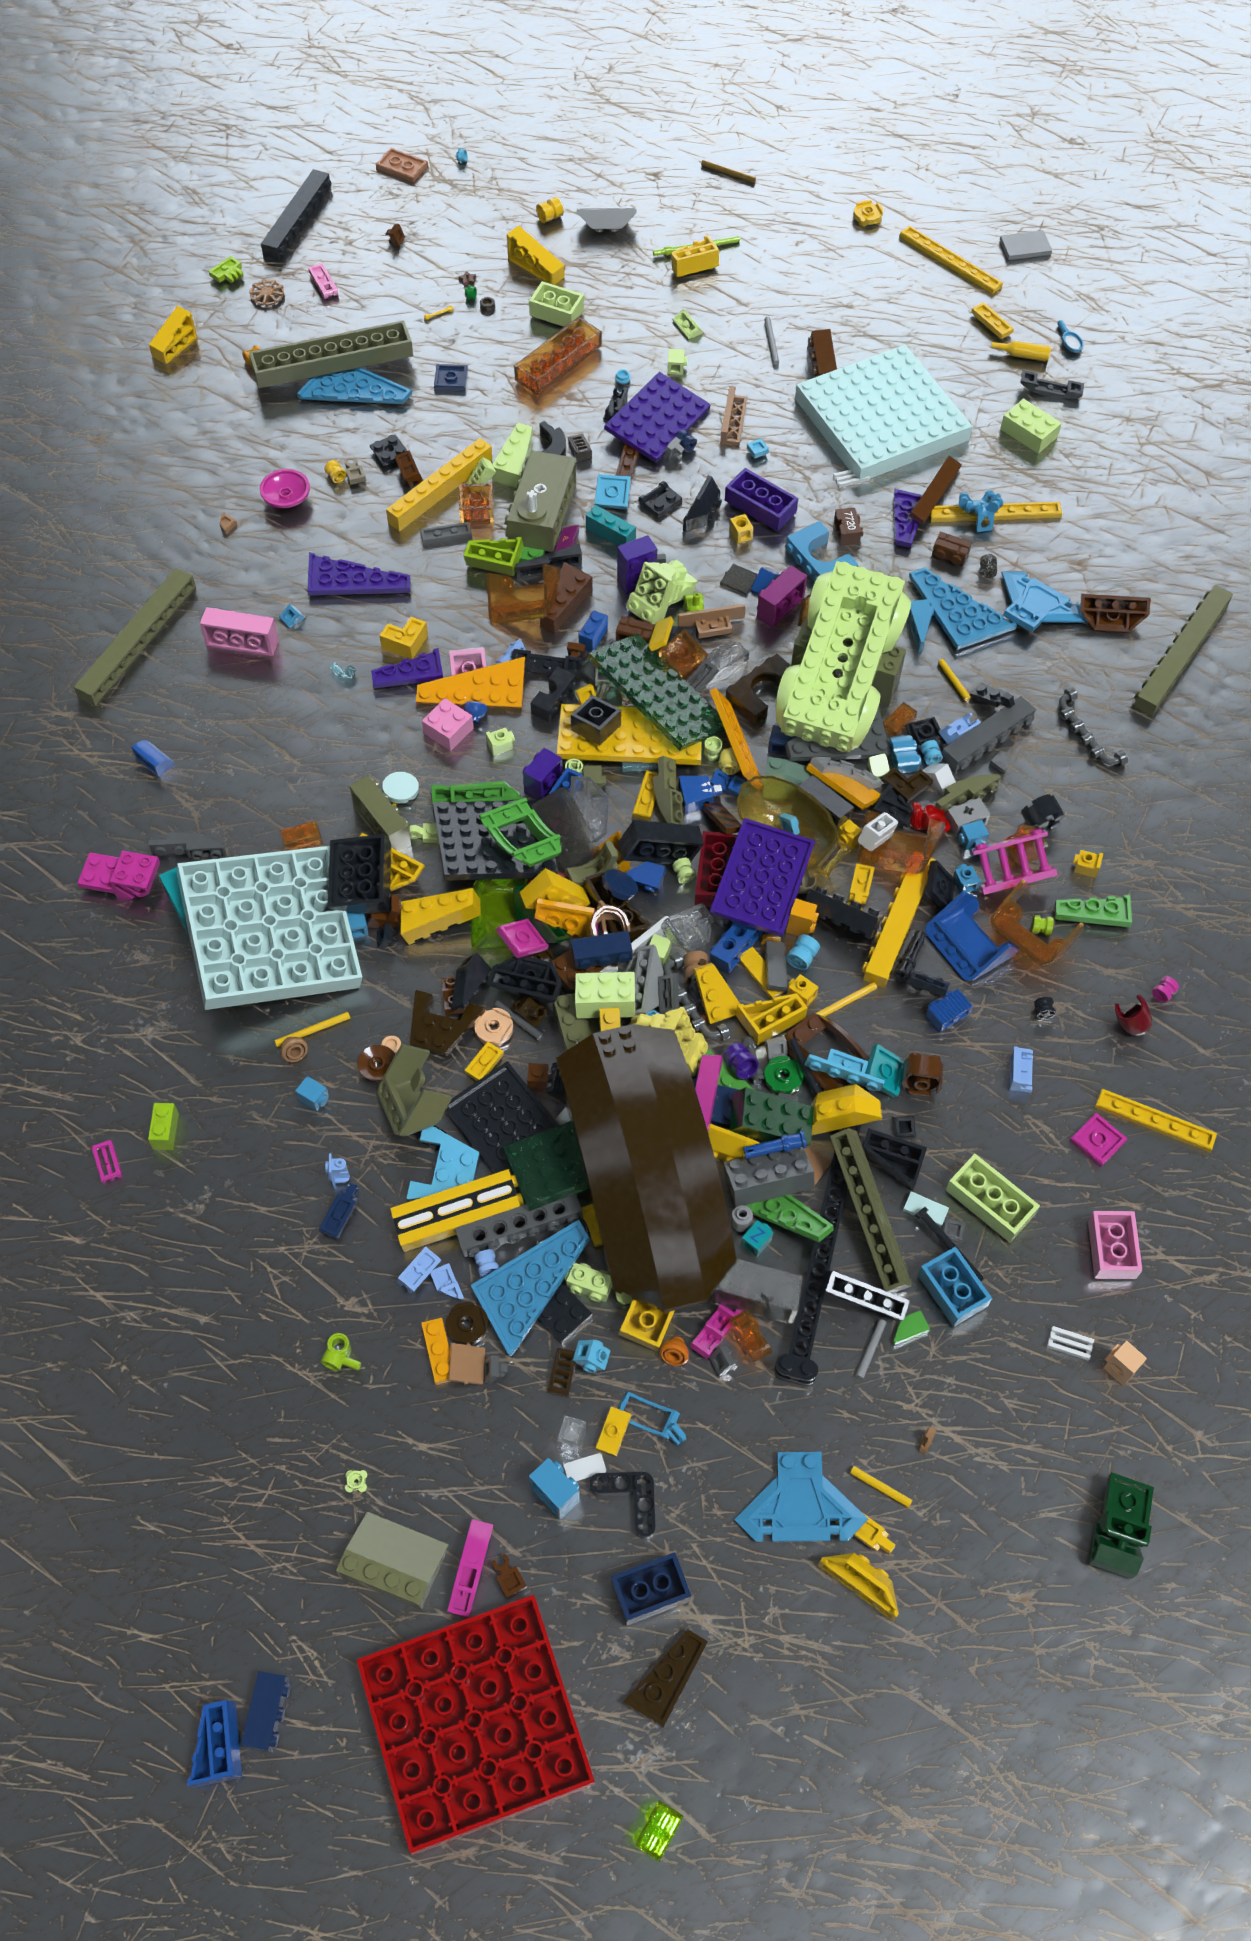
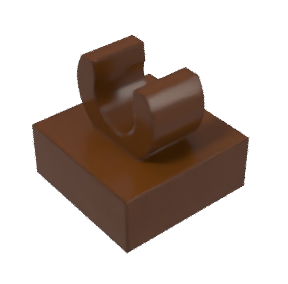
M394 224L392 229H388L385 235L390 236L388 241L393 243L394 247L400 246L405 238L400 224Z
M568 642V655L585 658V644Z

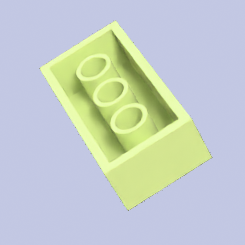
M976 1154L953 1176L946 1188L949 1194L1010 1243L1036 1215L1040 1207L1039 1204Z

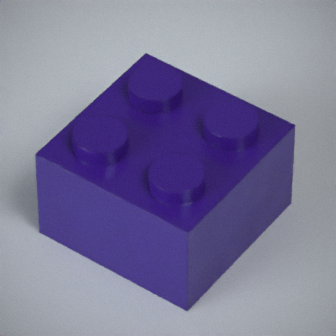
M543 748L540 753H536L533 761L526 765L522 772L524 793L535 800H542L543 802L563 774L562 757L546 748Z

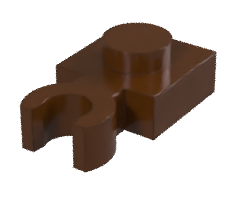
M503 1554V1559L505 1560L503 1566H498L495 1560L492 1561L493 1568L501 1573L496 1579L504 1595L509 1599L526 1589L527 1585L516 1566L511 1569L509 1568V1558L506 1554Z

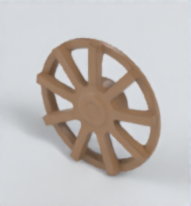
M262 279V281L252 284L249 293L255 303L272 305L283 298L284 288L276 280ZM274 294L280 295V297L276 299ZM261 297L264 299L263 302L257 301ZM269 299L273 300V302L266 303V301Z

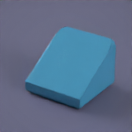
M289 604L279 618L291 628L302 621L305 616L297 608Z

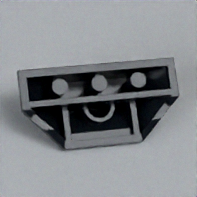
M712 475L707 476L688 513L684 517L683 532L707 526L710 520L714 519L716 509L720 508L722 503L720 490Z
M514 956L492 967L487 985L511 995L531 997L535 1001L552 1003L557 1001L562 982L553 962L527 956L520 958Z

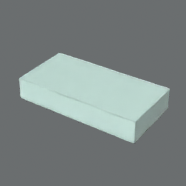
M911 1191L903 1211L915 1216L926 1206L929 1210L927 1212L929 1216L941 1228L949 1208Z

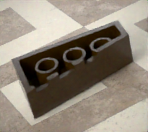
M602 872L585 877L583 887L591 907L597 910L598 902L602 900L605 904L622 910L630 923L629 936L631 943L651 928L650 923L642 919L641 914L637 909L634 910L630 906L628 900L615 898L611 895L612 892L609 889L607 891L602 884L604 874ZM605 920L608 934L623 932L618 921Z

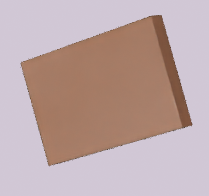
M391 147L376 163V169L414 182L428 166L427 160Z

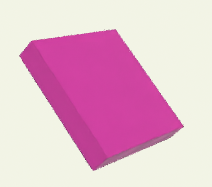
M529 919L501 925L496 930L516 958L545 951L549 946Z
M1095 1113L1071 1137L1070 1141L1102 1167L1127 1141V1138L1099 1114Z

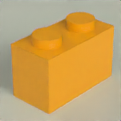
M795 898L786 933L798 937L802 934L808 936L810 933L813 934L819 913H816L817 905Z

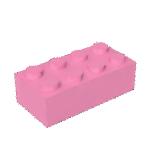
M206 607L200 622L206 646L273 656L279 642L274 618Z

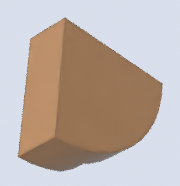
M223 513L220 517V526L222 531L227 534L237 525V521Z
M927 1428L918 1449L920 1453L927 1454L937 1429Z

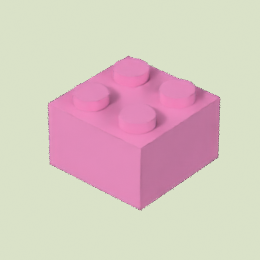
M445 698L422 720L423 734L449 751H452L474 729L472 715Z

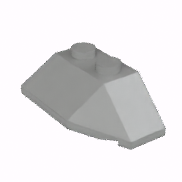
M577 208V214L596 232H603L604 229L617 232L637 213V208Z
M654 944L637 948L636 954L623 971L635 972V1015L646 1014L659 1006L658 977L663 976L664 971Z

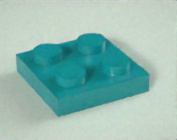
M879 1044L873 1045L865 1074L884 1080L881 1091L893 1098L898 1097L902 1084L903 1063L905 1060Z

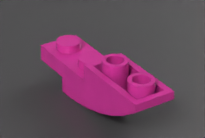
M474 1519L471 1520L447 1612L466 1617L470 1616L493 1524Z

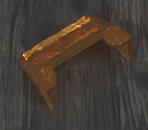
M543 565L544 583L514 587V581L510 576L487 573L490 621L495 624L546 617L549 614L560 580L559 567Z
M866 810L863 828L881 815V813ZM930 819L927 835L894 830L892 837L873 851H869L860 844L858 861L860 864L875 868L921 874L944 834L945 823Z

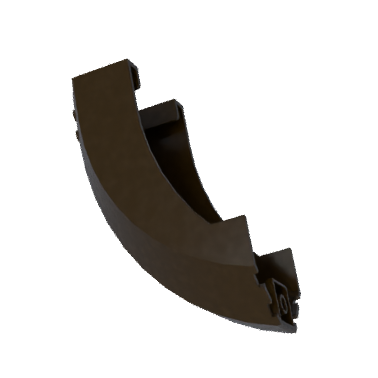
M631 1024L593 1033L556 1057L562 1093L586 1176L613 1290L620 1294L622 1292L632 1296V1299L643 1304H652L657 1307V1310L664 1313L706 1303L711 1297L713 1289L719 1286L726 1276V1271L735 1264L737 1258L712 1145L698 1096L675 1030Z

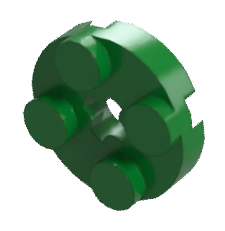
M778 1056L769 1061L764 1071V1082L773 1094H792L801 1088L804 1073L799 1062H795L787 1056ZM781 1072L789 1075L786 1079L779 1077Z

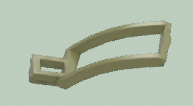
M596 647L595 686L598 687L595 694L598 698L605 699L609 687H618L619 647ZM598 650H616V680H598Z

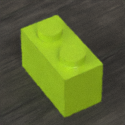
M154 1103L148 1137L153 1150L174 1149L179 1116L174 1103Z

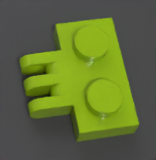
M232 256L208 271L209 276L219 283L225 279L233 283L234 279L237 280L243 276V272L240 270L242 268L241 262Z

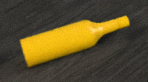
M1013 341L1008 344L991 343L992 349L1006 351L1012 357L1048 362L1051 352V346L1022 341Z

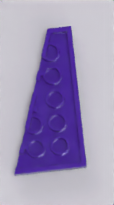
M309 552L308 596L411 593V578L408 574L395 571L385 572L377 567L373 569L367 568L364 564L342 559L338 561L332 560L329 556L323 555V557L315 556V553Z

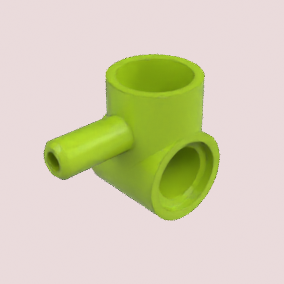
M695 592L694 594L684 595L686 612L704 610L702 593Z
M342 1333L333 1334L328 1339V1347L320 1363L334 1371H340L342 1365L359 1370L361 1362L349 1358L351 1345L347 1336ZM339 1343L345 1344L341 1350L334 1349Z

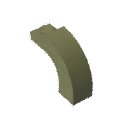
M612 841L605 842L598 856L591 862L582 866L567 868L564 877L583 887L585 877L600 872L605 874L607 870L611 869L617 870L619 867L616 861L618 851Z

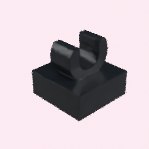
M384 923L377 931V948L385 949L388 945L396 946L399 940L392 938L398 934V931L392 930V924Z

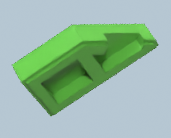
M921 1310L905 1316L904 1321H900L893 1340L894 1345L929 1332L930 1327Z

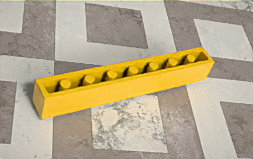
M481 438L476 440L386 509L388 524L400 532L469 479L482 457L492 461V446Z
M916 852L912 859H908L905 866L908 870L906 873H902L899 881L901 887H896L893 895L896 899L894 902H890L887 909L889 916H884L881 924L883 930L882 932L878 931L874 941L877 942L876 947H871L868 955L871 959L869 962H865L862 972L865 973L864 981L869 983L875 982L877 986L886 987L893 964L925 891L930 861L936 859Z

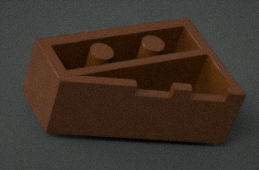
M813 330L810 337H808L807 348L813 367V376L818 377L837 370L831 330Z

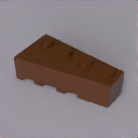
M564 562L540 612V627L555 634L593 590V577Z

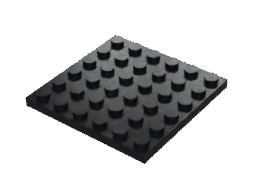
M517 800L433 802L432 809L444 881L535 878L545 868L558 874L555 857L532 867L520 862L497 844L479 818L480 814ZM542 800L527 801L531 810L534 809L542 822L548 827ZM523 821L499 829L503 836L518 850L539 842Z

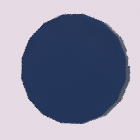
M611 869L607 870L602 877L604 888L607 891L609 889L612 892L611 895L615 898L631 900L638 892L636 882L625 872Z

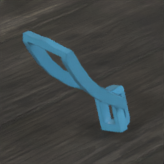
M626 1391L618 1409L623 1411L629 1397L648 1406L670 1413L663 1432L653 1430L631 1420L629 1425L665 1439L670 1438L675 1445H679L686 1440V1434L676 1423L680 1415L679 1412ZM670 1430H673L678 1437L676 1438Z

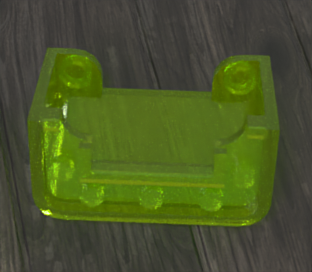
M528 878L482 879L475 881L472 888L480 898L481 915L471 919L472 947L479 949L509 948L496 930L498 926L519 921L515 914L513 889L515 886L528 884Z

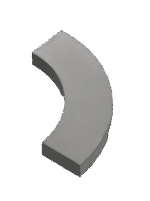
M814 757L810 761V764L821 773H835L849 777L861 783L869 790L878 788L883 783L872 773L865 769L864 771L853 767L854 764L847 761H832L830 757Z

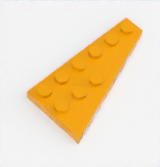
M525 657L417 685L416 703L438 705L445 698L456 706H464L465 702L474 701L486 704L488 708L522 709Z

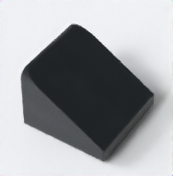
M892 1116L895 1137L916 1136L915 1116Z

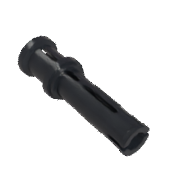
M922 930L915 932V936L906 954L900 958V964L893 972L894 977L899 981H908L911 970L916 966L915 960L927 937V934Z

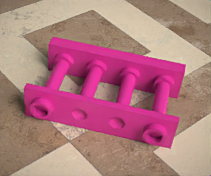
M1039 828L1031 830V834L991 845H986V843L975 845V849H972L971 852L973 855L979 854L985 877L984 885H980L981 892L985 895L1058 876L1056 868L1048 865L1042 837L1048 836V832L1042 831ZM1034 839L1040 867L1039 870L1032 872V869H1029L1023 842ZM1016 844L1022 868L1021 875L1018 876L1011 874L1005 847ZM995 849L998 850L1004 875L1002 877L1003 880L995 881L992 878L986 853Z

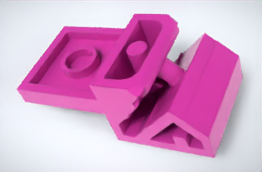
M122 851L120 857L90 852L77 884L80 888L114 893L116 898L131 900L135 895L141 898L149 894L160 861L156 856Z

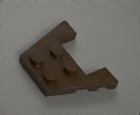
M416 990L410 1045L447 1057L462 1040L463 1034L475 1025L476 1019L482 1016L486 1010L482 1006L469 1003L461 1020L429 1013L427 1011L434 998L433 995Z

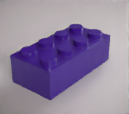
M744 468L725 487L724 501L778 532L797 513L799 498Z

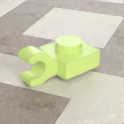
M423 823V828L417 825H410L411 839L423 838V843H438L435 824Z

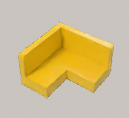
M410 617L403 629L387 623L379 635L381 648L410 660L413 659L428 636L427 623L414 617Z

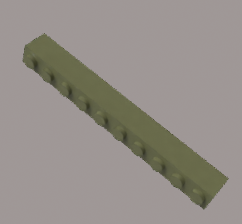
M175 568L167 576L162 585L148 598L144 606L138 610L126 627L118 633L114 641L107 646L103 654L97 658L85 675L77 681L74 689L79 699L94 706L98 704L194 590L196 585L193 575Z
M1214 585L1211 591L1207 590L1203 597L1204 601L1200 600L1196 607L1197 611L1191 613L1188 619L1189 623H1184L1181 628L1182 633H1177L1173 640L1174 644H1170L1165 652L1166 656H1161L1157 664L1159 666L1154 667L1149 675L1151 676L1150 679L1146 678L1142 685L1143 689L1136 692L1134 696L1136 701L1133 707L1153 716L1229 605L1233 593L1217 585Z

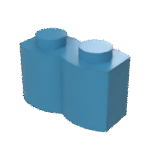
M911 735L891 737L889 739V746L892 753L893 767L897 768L901 773L917 772L921 765V757L916 752V741L913 740Z

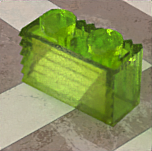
M659 1800L656 1805L653 1803L650 1805L645 1815L648 1818L645 1827L639 1826L633 1837V1840L636 1841L634 1847L660 1863L684 1817Z

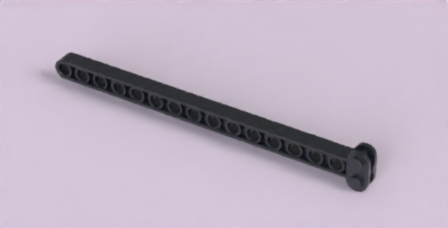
M857 1084L858 1086H860L861 1088H863L865 1091H867V1092L869 1091L865 1086H862V1085ZM861 1124L855 1125L853 1128H847L857 1131L859 1136ZM835 1150L820 1216L833 1225V1231L831 1236L825 1237L820 1242L814 1241L789 1354L780 1355L775 1364V1373L779 1378L802 1385H810L815 1382L818 1374V1366L814 1361L810 1360L824 1297V1292L819 1291L825 1270H830L848 1187ZM840 1176L843 1178V1181H837L834 1177ZM836 1194L839 1196V1199H832L830 1195ZM831 1212L836 1217L829 1218L826 1213ZM823 1249L827 1252V1255H820L817 1251ZM819 1268L823 1271V1274H815L813 1269ZM815 1287L819 1293L813 1294L809 1291V1288ZM812 1307L815 1312L807 1313L804 1308ZM806 1326L811 1332L803 1333L800 1327ZM803 1346L806 1352L799 1353L796 1347Z

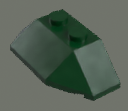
M528 884L515 886L513 889L515 914L519 921L529 919L546 943L569 941L570 934L567 933V930L561 927H553L536 919V910L525 907L520 891Z

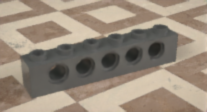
M571 1189L456 1227L455 1229L464 1256L474 1257L480 1251L487 1249L496 1250L500 1245L506 1243L514 1244L520 1241L521 1238L527 1236L535 1237L542 1231L556 1230L560 1225L566 1223L572 1224L583 1218V1214L575 1189ZM559 1208L565 1210L563 1214H555V1211ZM538 1215L545 1216L542 1221L535 1220ZM520 1221L525 1222L523 1227H515L516 1223ZM499 1228L505 1229L503 1234L498 1235L495 1233ZM478 1235H485L482 1241H476Z

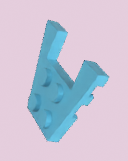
M433 1126L422 1130L420 1142L440 1145L432 1184L410 1181L406 1198L408 1201L474 1181L479 1159L478 1151Z

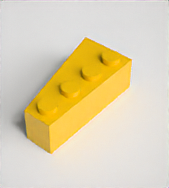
M518 225L506 234L508 260L552 285H556L565 277V265L521 226Z
M473 888L402 901L401 935L410 945L419 938L423 937L425 939L430 937L431 933L438 930H447L450 925L455 923L461 924L481 915L480 898Z

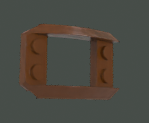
M814 1012L784 1035L787 1040L788 1056L793 1057L797 1062L798 1060L788 1041L796 1038L805 1059H807L810 1053L802 1046L825 1028L839 1038L854 1057L869 1061L867 1054L844 1029L831 1019ZM811 1069L817 1083L825 1091L845 1087L850 1084L845 1079L829 1076L828 1073Z

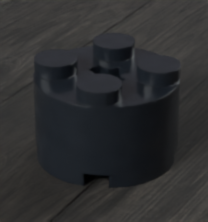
M1046 794L1032 801V806L1028 808L1026 805L1021 811L1030 830L1041 828L1044 831V829L1049 827L1054 829L1061 824L1060 820L1065 817L1064 811L1053 794L1052 796Z

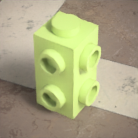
M574 1263L572 1269L569 1270L564 1278L567 1283V1289L576 1295H587L595 1302H606L612 1288L609 1272L591 1269L585 1263Z

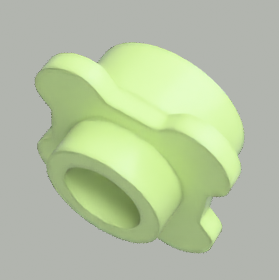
M365 1470L348 1471L346 1473L347 1485L345 1490L348 1493L352 1491L365 1492L367 1489L365 1484L368 1477Z

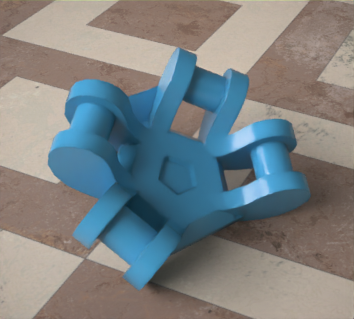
M989 489L981 500L973 501L967 493H961L959 495V507L969 514L975 512V515H977L976 531H991L993 529L994 514L1003 506L1001 495L998 493L994 494ZM984 517H987L989 524L986 527H981V522L984 520Z

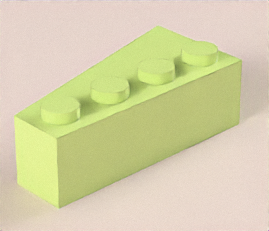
M517 422L492 464L496 470V473L492 476V481L517 488L518 480H521L522 468L526 467V457H529L533 444V428L531 426Z

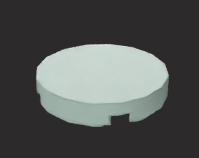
M406 772L392 773L383 781V793L387 794L391 802L407 803L408 800L416 798L419 792L418 781L413 775Z

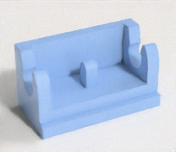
M968 713L963 718L941 729L939 734L949 745L981 723L979 719L971 723L969 717L972 716V713Z
M1014 1046L1010 1056L1009 1090L1032 1092L1033 1050Z
M425 1246L401 1273L396 1283L400 1286L404 1285L409 1293L414 1292L441 1262V1259Z

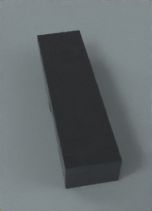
M580 543L515 564L516 578L550 575V569L562 568L564 562L571 566L582 565Z

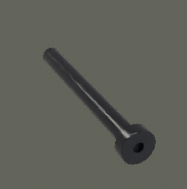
M926 1206L922 1208L915 1217L917 1219L921 1218L948 1250L954 1248L956 1245L927 1213L929 1210ZM956 1246L958 1251L961 1253L963 1258L966 1260L968 1265L971 1267V1269L981 1282L984 1279L982 1274L974 1267V1265Z

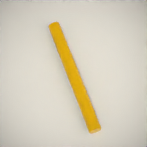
M873 982L818 1011L816 1014L825 1017L876 990L877 985Z
M345 1012L274 1041L276 1046L279 1047L282 1046L287 1037L302 1038L351 1018L349 1013Z

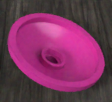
M293 469L273 471L260 484L262 499L267 504L277 508L294 507L303 502L310 492V484L307 477Z

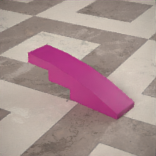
M740 1280L718 1306L717 1311L708 1320L704 1329L694 1339L690 1347L708 1359L744 1313L758 1291L743 1280Z

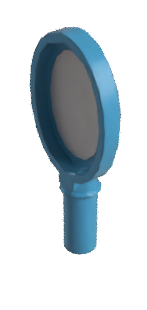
M1059 320L1057 324L1062 331V342L1065 347L1075 353L1082 351L1084 346L1082 338L1075 332L1069 331L1063 320Z

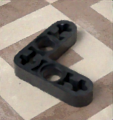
M647 1472L597 1473L591 1477L590 1490L595 1495H634L636 1534L641 1539H649L654 1535V1481L651 1474ZM609 1478H612L613 1490H609V1485H603L602 1489L598 1490L597 1486L593 1484H596L598 1479H601L602 1483H609ZM641 1478H645L646 1482H650V1484L646 1485V1494H642V1486L637 1484V1482H641ZM617 1479H626L628 1486L622 1490L618 1489L615 1485ZM641 1500H648L651 1507L648 1511L639 1509L638 1503ZM652 1515V1518L647 1517V1525L652 1527V1529H648V1533H643V1529H639V1527L643 1526V1517Z

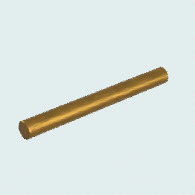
M706 160L701 162V166L751 183L756 181V177Z

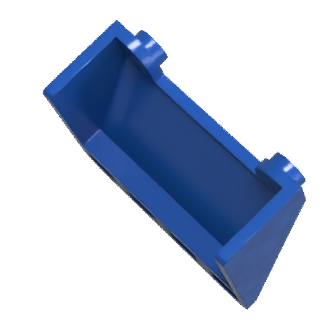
M962 891L926 925L925 932L961 977L967 981H973L1012 958L1020 949L1012 942H1004L997 947L972 917L979 910L978 900L972 894Z

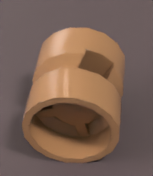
M691 951L684 955V977L686 984L690 985L692 981L693 969L709 964L707 953Z

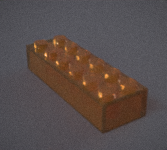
M577 317L514 365L515 381L536 395H539L602 346V331L582 318Z

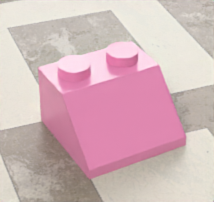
M484 647L449 650L452 676L486 667Z

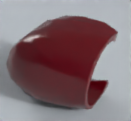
M1137 995L1141 1005L1136 1003L1124 1013L1121 1012L1119 1004H1115L1116 1017L1121 1027L1133 1036L1146 1034L1152 1026V1016L1149 1007L1141 995Z

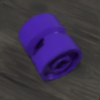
M734 1043L724 1052V1062L732 1068V1071L740 1079H748L757 1072L759 1068L758 1060L742 1043Z

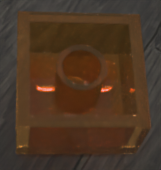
M459 484L460 523L494 522L492 484Z
M686 629L682 630L658 652V658L680 682L695 671L708 657V653Z

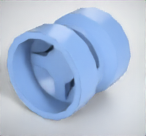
M492 1249L480 1251L474 1256L476 1264L479 1265L478 1272L480 1277H485L499 1268L498 1263L495 1262V1252Z

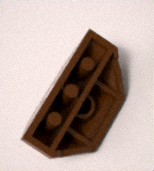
M1081 594L1080 612L1095 631L1130 632L1150 615L1151 598Z

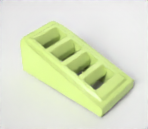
M484 457L480 459L467 482L474 495L496 473L491 461Z

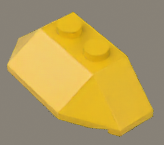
M361 833V835H360L359 837H361V836H368V835H366V834H364V833ZM391 848L390 891L415 882L425 865Z
M857 1084L819 1092L810 1105L814 1106L812 1135L882 1119L880 1100Z
M710 1124L708 1134L715 1160L725 1162L745 1157L744 1146L759 1144V1142Z
M848 1553L822 1557L818 1564L821 1569L894 1622L899 1612L892 1580L888 1578L889 1575L880 1568L875 1569L869 1564L870 1561L861 1554Z

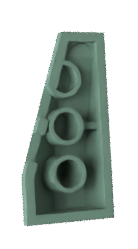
M768 757L762 799L785 801L786 798H794L798 786L813 774L806 770V766L786 759ZM825 784V785H826L827 787H829L832 791L836 792V791H835L834 789H832L830 786H828L827 784Z

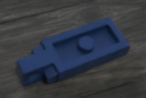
M350 1183L346 1192L341 1191L340 1194H337L319 1227V1232L337 1240L339 1239L357 1205L358 1198L356 1196L359 1191L357 1185Z

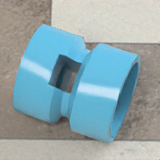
M802 934L795 941L794 947L788 952L786 960L792 967L805 971L820 950V945L813 937Z

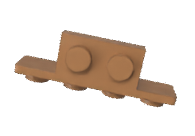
M745 604L681 613L678 614L677 625L695 626L698 638L732 633L730 620L745 618L746 607Z

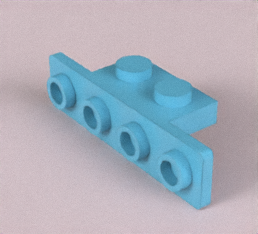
M832 1048L829 1051L827 1060L809 1054L805 1061V1065L814 1071H822L828 1073L831 1077L845 1079L851 1084L865 1086L870 1091H880L885 1082L882 1079L865 1074L868 1061Z

